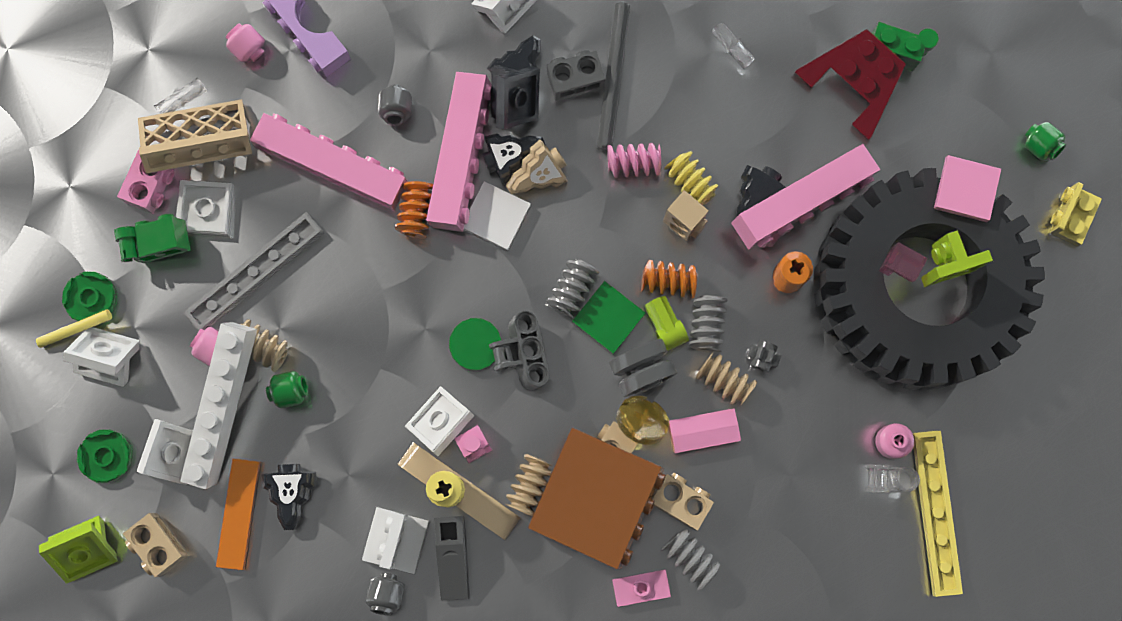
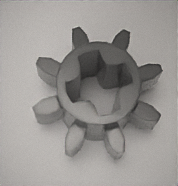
M759 340L757 346L753 344L750 346L746 358L752 360L751 367L763 372H769L771 367H778L782 355L776 353L778 348L776 345Z

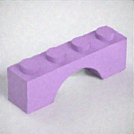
M264 0L262 2L271 15L274 13L278 15L280 20L277 22L286 34L289 32L293 34L296 38L293 40V43L301 53L305 51L311 57L308 62L317 73L322 71L328 77L351 60L348 51L332 31L313 33L300 25L299 17L305 0Z

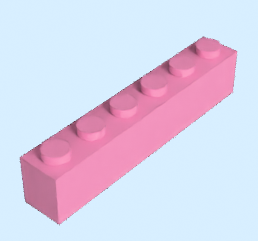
M456 72L426 219L433 228L463 232L464 224H467L469 221L470 211L468 203L469 199H472L474 196L473 178L474 174H477L479 170V159L477 157L479 149H482L484 145L483 127L487 125L489 120L487 106L488 101L491 100V82L487 75Z
M263 113L250 139L255 148L395 211L401 199V194L405 191L403 184L407 182L406 178L403 177L404 173L394 167H390L388 170L380 166L381 163L372 157L366 156L364 159L357 156V152L348 146L343 145L340 148L333 145L334 141L326 136L320 135L318 138L311 135V131L302 125L296 124L295 127L289 125L287 120L278 114L270 116Z
M861 144L742 212L731 224L748 250L756 245L762 248L773 240L771 236L776 233L782 236L794 228L793 223L799 221L803 224L814 216L813 212L817 209L823 212L835 204L833 200L839 197L841 200H844L855 192V187L860 186L863 189L875 181L873 176L880 168L864 144Z

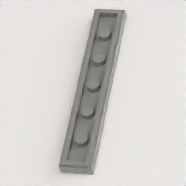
M307 212L304 213L183 312L198 332L200 329L205 330L212 326L322 236L324 232Z

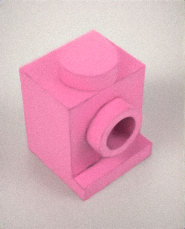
M478 425L454 438L469 464L492 451Z

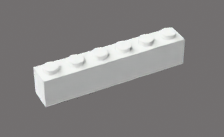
M234 322L220 324L180 482L203 489L218 483L257 333L255 328Z

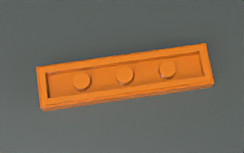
M232 458L216 567L245 570L261 465L259 461Z

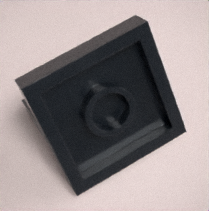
M500 65L492 67L491 118L496 119V128L506 130L538 119L540 68L528 67L515 70Z

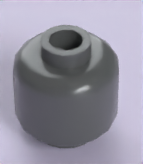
M391 85L379 93L378 114L387 124L401 125L411 117L412 96L409 91L399 85Z
M381 573L380 577L372 578L369 582L366 596V604L371 607L370 611L390 616L392 612L399 610L404 585L397 580L396 575L391 573Z

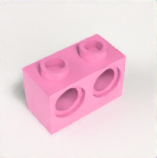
M138 149L117 197L126 204L154 214L156 208L158 209L163 202V192L166 185H169L173 180L174 168L158 171L155 175L149 176V173H146ZM143 190H148L147 196L144 199L139 200L138 196L140 192Z

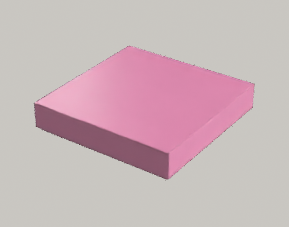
M948 155L945 158L934 209L983 222L990 221L1001 169Z

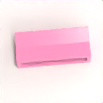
M734 408L670 420L668 422L674 453L741 441Z

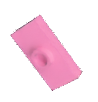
M666 569L612 579L617 607L671 597Z

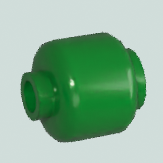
M1044 122L1039 126L1034 124L1025 134L1027 137L1026 149L1041 161L1048 159L1053 161L1066 147L1064 133L1049 122Z
M289 371L271 377L270 384L266 387V395L268 400L274 402L278 408H287L303 403L305 396H308V385L303 375L300 376L296 371Z

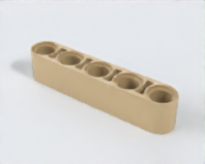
M414 442L398 463L401 468L425 485H427L429 478L436 472L449 471L459 476L464 483L465 493L461 502L456 506L504 540L507 539L521 519V517ZM444 483V489L440 493L449 496L448 490L452 488V485Z

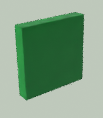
M604 280L572 320V323L613 355L646 312Z

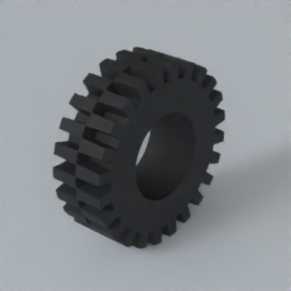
M923 168L914 177H910L908 170L896 173L888 182L884 183L883 180H880L873 184L863 195H859L830 227V234L819 248L818 254L822 255L821 261L814 269V280H820V289L814 294L816 307L824 306L827 315L821 320V323L826 332L834 329L840 340L834 344L841 354L850 351L857 358L853 365L862 372L874 370L879 373L878 381L885 384L898 381L903 383V388L912 390L925 386L930 387V389L944 388L975 378L1000 366L1001 359L1013 355L1022 346L1017 341L1018 338L1031 333L1036 321L1029 318V313L1041 308L1044 298L1043 294L1033 292V286L1045 280L1044 267H1031L1030 262L1032 257L1041 252L1037 239L1024 243L1019 234L1030 226L1024 215L1012 221L1008 218L1004 211L1013 202L1004 194L995 198L991 218L988 222L934 209L941 179L937 177L936 168ZM958 230L968 257L987 250L990 251L993 259L992 262L977 271L965 274L967 280L966 301L959 316L951 324L935 326L917 322L901 312L887 292L884 282V263L890 247L896 241L917 237L937 242L946 234Z

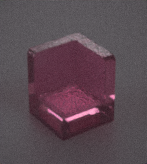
M898 242L889 251L879 271L887 276L894 272L906 280L914 282L928 258Z

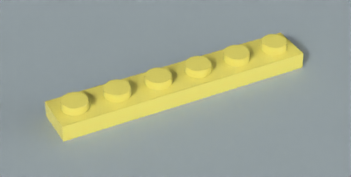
M941 431L913 433V449L932 593L935 597L963 594Z

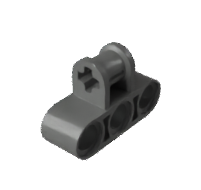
M521 311L509 321L510 339L489 344V349H492L496 363L494 371L517 368L521 385L525 389L535 390L548 381L549 369L537 318L530 311ZM518 319H522L527 323V330H522L518 326ZM524 345H529L533 349V356L525 354ZM530 370L538 373L539 382L531 380L529 376Z

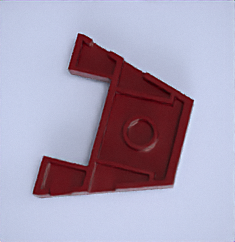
M866 29L800 67L795 73L811 88L818 83L830 68L840 75L870 103L852 123L869 140L875 132L906 63Z

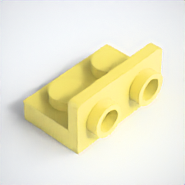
M1080 182L1064 190L1060 199L1063 204L1060 210L1054 213L1050 224L1053 225L1050 234L1076 246L1082 245L1102 198L1082 190L1084 184Z

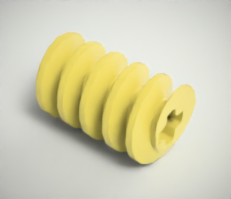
M689 151L673 159L665 166L664 170L670 169L668 173L670 178L677 177L674 183L676 186L684 184L681 193L685 190L704 206L716 196L714 192L718 184L708 185L712 178L711 175L702 177L706 169L703 167L696 170L695 167L699 160L689 161L693 154L692 151Z
M440 471L433 474L427 481L426 493L432 503L449 508L461 502L464 497L465 487L459 476L449 471ZM444 483L452 485V488L448 490L449 496L440 493L444 489Z

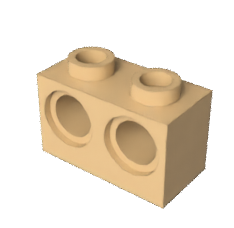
M684 190L667 209L663 222L687 241L691 236L696 238L705 228L708 222L705 218L709 210Z
M673 473L672 476L666 474L661 489H656L652 496V499L655 500L654 506L693 530L698 531L714 503L709 499L710 494L699 487L693 490L686 486L687 480L676 473ZM668 485L674 486L678 491V496L674 501H669L664 497V489ZM692 499L699 501L701 504V511L697 515L690 514L687 509V504Z
M148 513L123 533L127 539L125 541L126 546L133 554L137 553L143 561L141 563L142 568L150 576H164L189 556L157 513ZM145 528L151 533V538L147 543H144L141 539V533ZM160 550L165 551L167 554V560L163 565L157 561V554Z

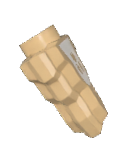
M539 140L530 147V154L522 159V168L512 174L506 187L511 194L524 193L533 187L544 189L550 185L558 187L568 182L562 171V168L567 166L556 147L549 150Z

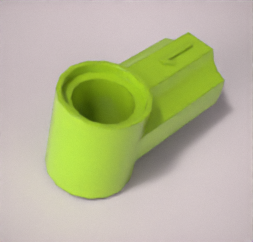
M665 295L645 304L646 311L656 329L657 339H663L668 351L689 342V336L680 320H677Z

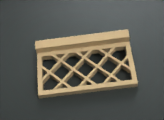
M242 99L138 118L139 154L146 173L252 154ZM239 110L232 118L225 115L228 111ZM201 116H212L206 122L199 120ZM177 120H185L180 127L173 125ZM218 120L226 122L220 129L213 126ZM193 124L200 127L194 134L187 131ZM159 125L153 132L145 129V126ZM233 126L239 128L236 130L229 131ZM166 129L173 132L168 138L160 136ZM207 131H209V132H211V133H214V134L204 135ZM180 136H183V137L187 138V139L177 140ZM154 141H157V142L160 143V144L150 145V144H151L152 142H154Z

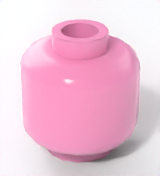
M237 24L225 37L227 39V49L241 62H247L250 59L255 62L265 52L262 49L265 39L250 24Z
M208 327L205 330L200 329L189 346L193 348L192 356L208 366L211 363L219 332L213 327Z
M893 423L884 426L878 431L876 447L882 456L888 459H899L907 456L912 451L914 436L907 426Z

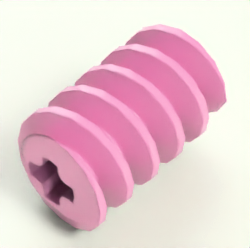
M642 143L638 144L637 151H635L632 144H629L626 152L622 145L617 146L616 152H614L611 145H608V172L612 171L614 177L618 178L620 170L623 171L625 177H628L630 170H633L635 176L638 177L641 169L644 170L646 176H649L650 170L654 169L656 176H659L661 171L660 144L656 150L654 144L649 143L647 151Z

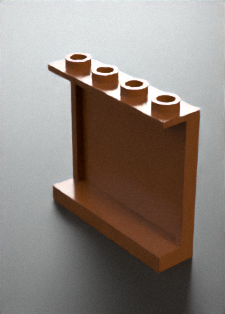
M572 428L528 528L615 569H621L623 565L627 566L633 554L630 547L633 540L638 541L643 532L644 525H641L644 515H649L655 503L652 496L655 489L660 490L666 477L663 474L664 468Z

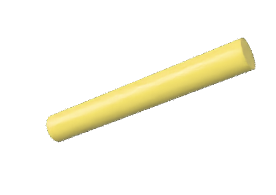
M108 309L41 336L36 339V343L39 348L45 347L111 320L112 314Z

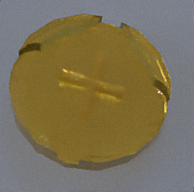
M631 396L625 399L617 410L616 417L621 431L634 442L643 445H653L660 442L669 427V419L665 410L660 404L655 401L650 402L644 396Z

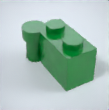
M878 22L872 32L906 63L904 69L912 72L921 62L922 56H925L928 51L934 49L939 40L938 34L933 29H923L917 35L882 22Z
M173 214L160 215L158 220L152 222L139 221L135 223L134 227L125 226L114 230L115 241L119 242L121 262H132L134 259L137 262L147 263L190 251L186 222L183 219L174 217Z

